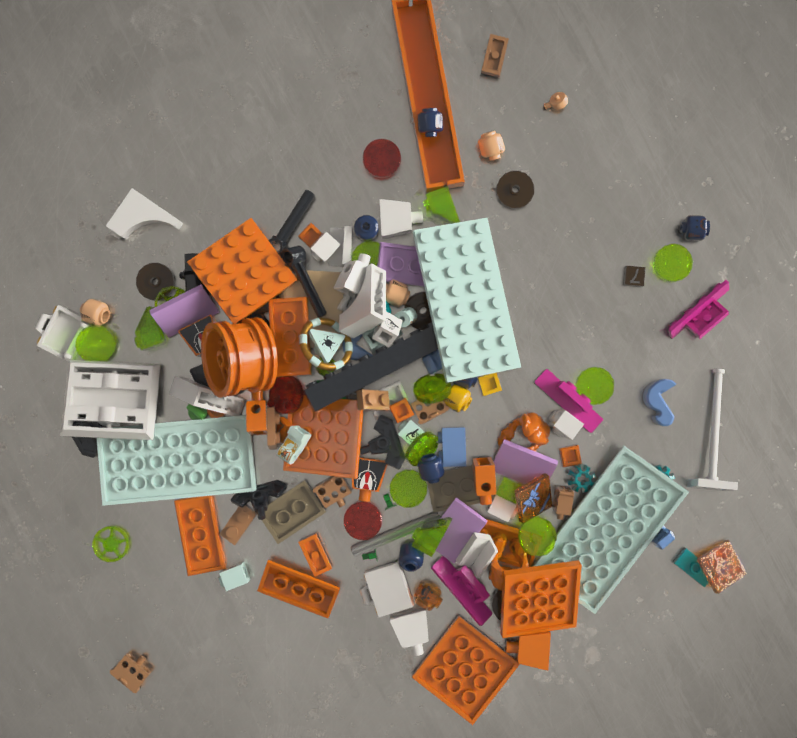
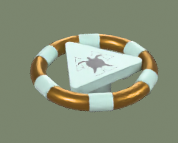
M315 318L307 322L299 335V345L305 358L312 365L322 370L333 371L345 366L353 353L351 337L341 332L338 334L311 329L319 325H327L339 332V323L329 318ZM308 333L315 344V353L321 356L324 362H321L309 351L307 346ZM344 340V357L337 362L329 363Z

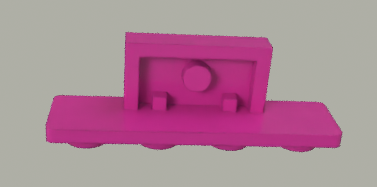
M725 280L722 283L716 284L712 292L707 296L701 297L695 307L686 310L680 320L672 322L668 329L669 336L673 339L687 327L701 339L728 316L729 311L717 300L729 291V282Z
M545 369L535 380L534 383L561 408L584 423L583 427L589 433H592L603 421V418L589 404L591 400L584 394L580 396L575 391L577 388L570 381H560L548 369Z
M441 556L431 566V569L476 623L482 626L493 614L483 602L490 596L486 587L476 579L472 570L466 566L455 569L447 558Z

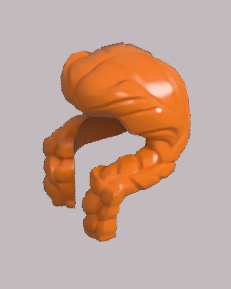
M524 413L519 418L513 420L512 423H509L497 438V443L501 446L504 439L511 441L514 438L517 426H522L524 436L532 442L528 449L536 452L540 445H546L549 442L550 426L537 413Z
M500 537L495 540L498 553L491 561V571L488 578L492 581L494 588L502 591L503 571L512 570V568L500 566L498 563L506 540ZM519 539L515 544V558L518 560L521 568L529 567V563L527 560L526 542Z

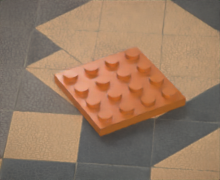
M252 218L187 261L188 265L232 324L239 323L298 280L289 267L284 265L286 263Z
M290 394L287 420L292 426H300L312 436L293 464L290 465L284 461L283 470L353 479L358 478L363 410H358L357 400L341 398L313 412L305 395Z
M580 561L503 571L500 629L502 638L576 627L582 567Z
M458 615L412 674V678L473 725L520 664L510 654L506 653L501 647Z

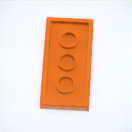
M308 297L271 299L268 302L269 325L277 351L278 367L276 377L312 375L311 363L305 358L299 345L301 330L309 322ZM308 333L307 346L310 351V335Z
M213 495L174 500L187 575L192 576L226 569Z

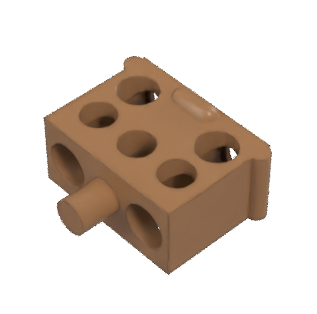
M422 389L418 392L421 399L411 403L419 419V425H423L449 411V406H446L438 390L427 395L425 390ZM435 396L439 397L438 402L433 401ZM430 401L431 405L425 406V402ZM418 405L422 406L421 411L416 410Z
M330 476L313 487V492H316L325 508L337 502L339 507L344 506L345 503L342 498L352 493L344 477ZM342 486L346 487L345 490H341L340 488ZM336 491L338 492V494L333 495L332 492ZM328 496L330 499L325 500L324 497Z
M555 485L552 508L557 514V519L560 520L564 519V515L571 516L574 492L568 486Z
M127 653L117 666L110 670V674L130 691L137 693L140 690V685L149 676L151 671L143 665L146 660L144 656L141 655L136 659Z

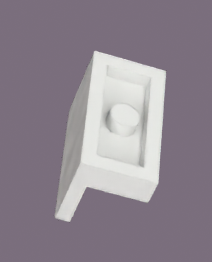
M352 226L330 228V235L340 246L328 258L329 266L344 267L346 262L351 261Z
M474 532L456 558V562L459 566L471 567L475 577L480 578L498 553V550L489 534Z

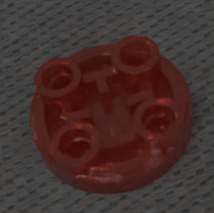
M377 139L370 142L363 153L365 169L371 176L386 178L398 171L401 163L399 148L387 139Z
M292 376L276 378L274 385L269 389L268 406L274 407L276 412L280 414L296 412L300 408L304 396L301 383Z
M355 502L347 509L344 515V527L347 533L358 540L373 538L379 532L382 525L380 510L370 502Z

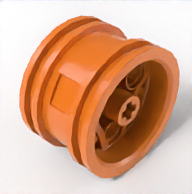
M246 318L237 324H230L227 321L211 322L205 326L201 340V358L205 378L215 396L221 398L235 396L240 390L247 389L253 393L268 391L272 388L277 376V351L272 332L262 318Z

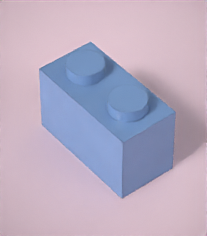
M442 427L441 432H438V443H442V451H438V456L442 459L443 467L466 466L465 427Z

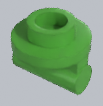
M188 404L186 407L188 415L192 420L205 419L208 414L207 409L191 404Z

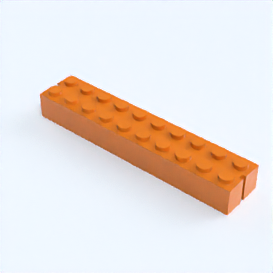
M391 0L426 193L443 190L444 186H446V189L464 186V174L431 0H412V6L410 7L409 0ZM438 108V111L443 114V130L437 133V137H425V133L418 131V114L422 112V109Z

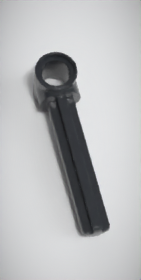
M309 190L304 191L276 236L273 235L268 240L271 245L275 243L280 244V250L277 252L279 255L287 247V239L315 197Z
M298 245L282 250L280 257L286 263L284 265L289 266L290 269L294 268L317 317L325 316L327 312L303 265L306 259L305 249Z

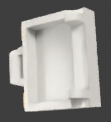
M58 305L55 306L52 312L53 315L41 314L35 328L42 334L37 341V346L69 362V360L75 359L92 325L84 322L81 315ZM50 319L46 329L43 330V327L46 324L47 320Z
M399 562L365 571L364 577L367 585L360 589L364 605H375L378 617L414 606L413 597ZM367 589H369L373 600L370 599Z

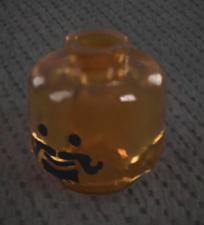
M429 582L420 583L413 595L415 603L427 611H431L434 607L438 609L443 600L440 597L441 590Z

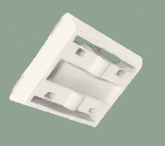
M69 360L60 436L153 440L160 364ZM91 370H93L94 372H100V373H83V372H90ZM139 372H141L143 375H125L117 373L138 374ZM83 375H90V379L85 378ZM132 377H140L139 382L133 380ZM128 417H136L135 421H133ZM73 421L98 422L101 425H106V428L73 426ZM120 423L143 424V429L111 428V426H120Z

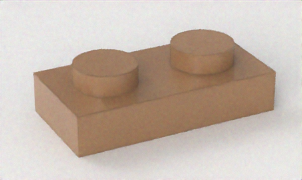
M490 34L481 73L500 77L509 38Z
M364 389L356 391L358 410H390L388 391Z
M274 407L267 408V445L270 450L278 449V444L281 443V434L277 432V425H280V413H277Z
M247 505L243 508L238 507L219 535L233 545H236L257 513Z

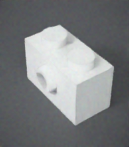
M561 409L555 410L548 419L550 420L548 425L553 428L552 432L559 437L564 436L571 440L574 439L584 423L569 412Z

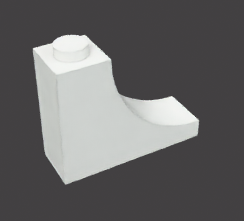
M132 188L106 227L111 229L109 233L117 239L123 237L127 240L135 230L148 224L162 223L180 229L183 223Z
M374 264L366 267L362 288L354 302L339 315V332L351 338H355L386 321V271Z
M175 376L169 392L170 395L193 406L231 416L241 415L246 400L237 396L219 398L214 395L209 387Z

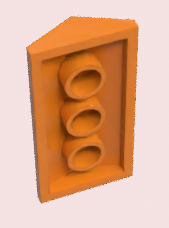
M488 520L479 532L489 534L494 544L497 538L501 537L503 540H506L504 551L498 561L518 567L521 566L515 558L516 542L519 539L526 542L528 566L531 567L542 540L541 535Z
M268 560L257 591L322 617L329 618L340 587Z

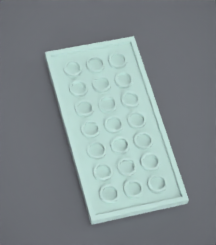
M488 218L414 230L412 233L445 382L449 383L521 368Z
M246 415L155 423L153 440L97 438L102 506L256 491L252 435L247 432ZM143 425L122 426L112 428L143 429Z
M623 445L533 566L579 560L582 567L578 603L596 614L689 491Z

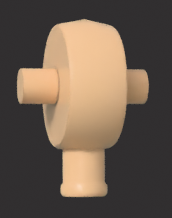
M557 92L551 96L550 102L544 104L546 110L551 107L555 110H560L567 105L568 98L565 93Z

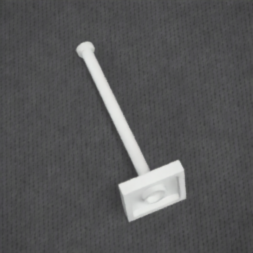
M713 369L714 390L709 473L706 479H688L687 487L719 491H734L738 488V482L720 481L716 477L722 374L725 373L724 369Z

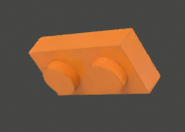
M317 533L298 542L314 577L332 569Z

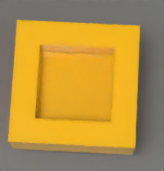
M497 373L478 377L483 396L502 391Z

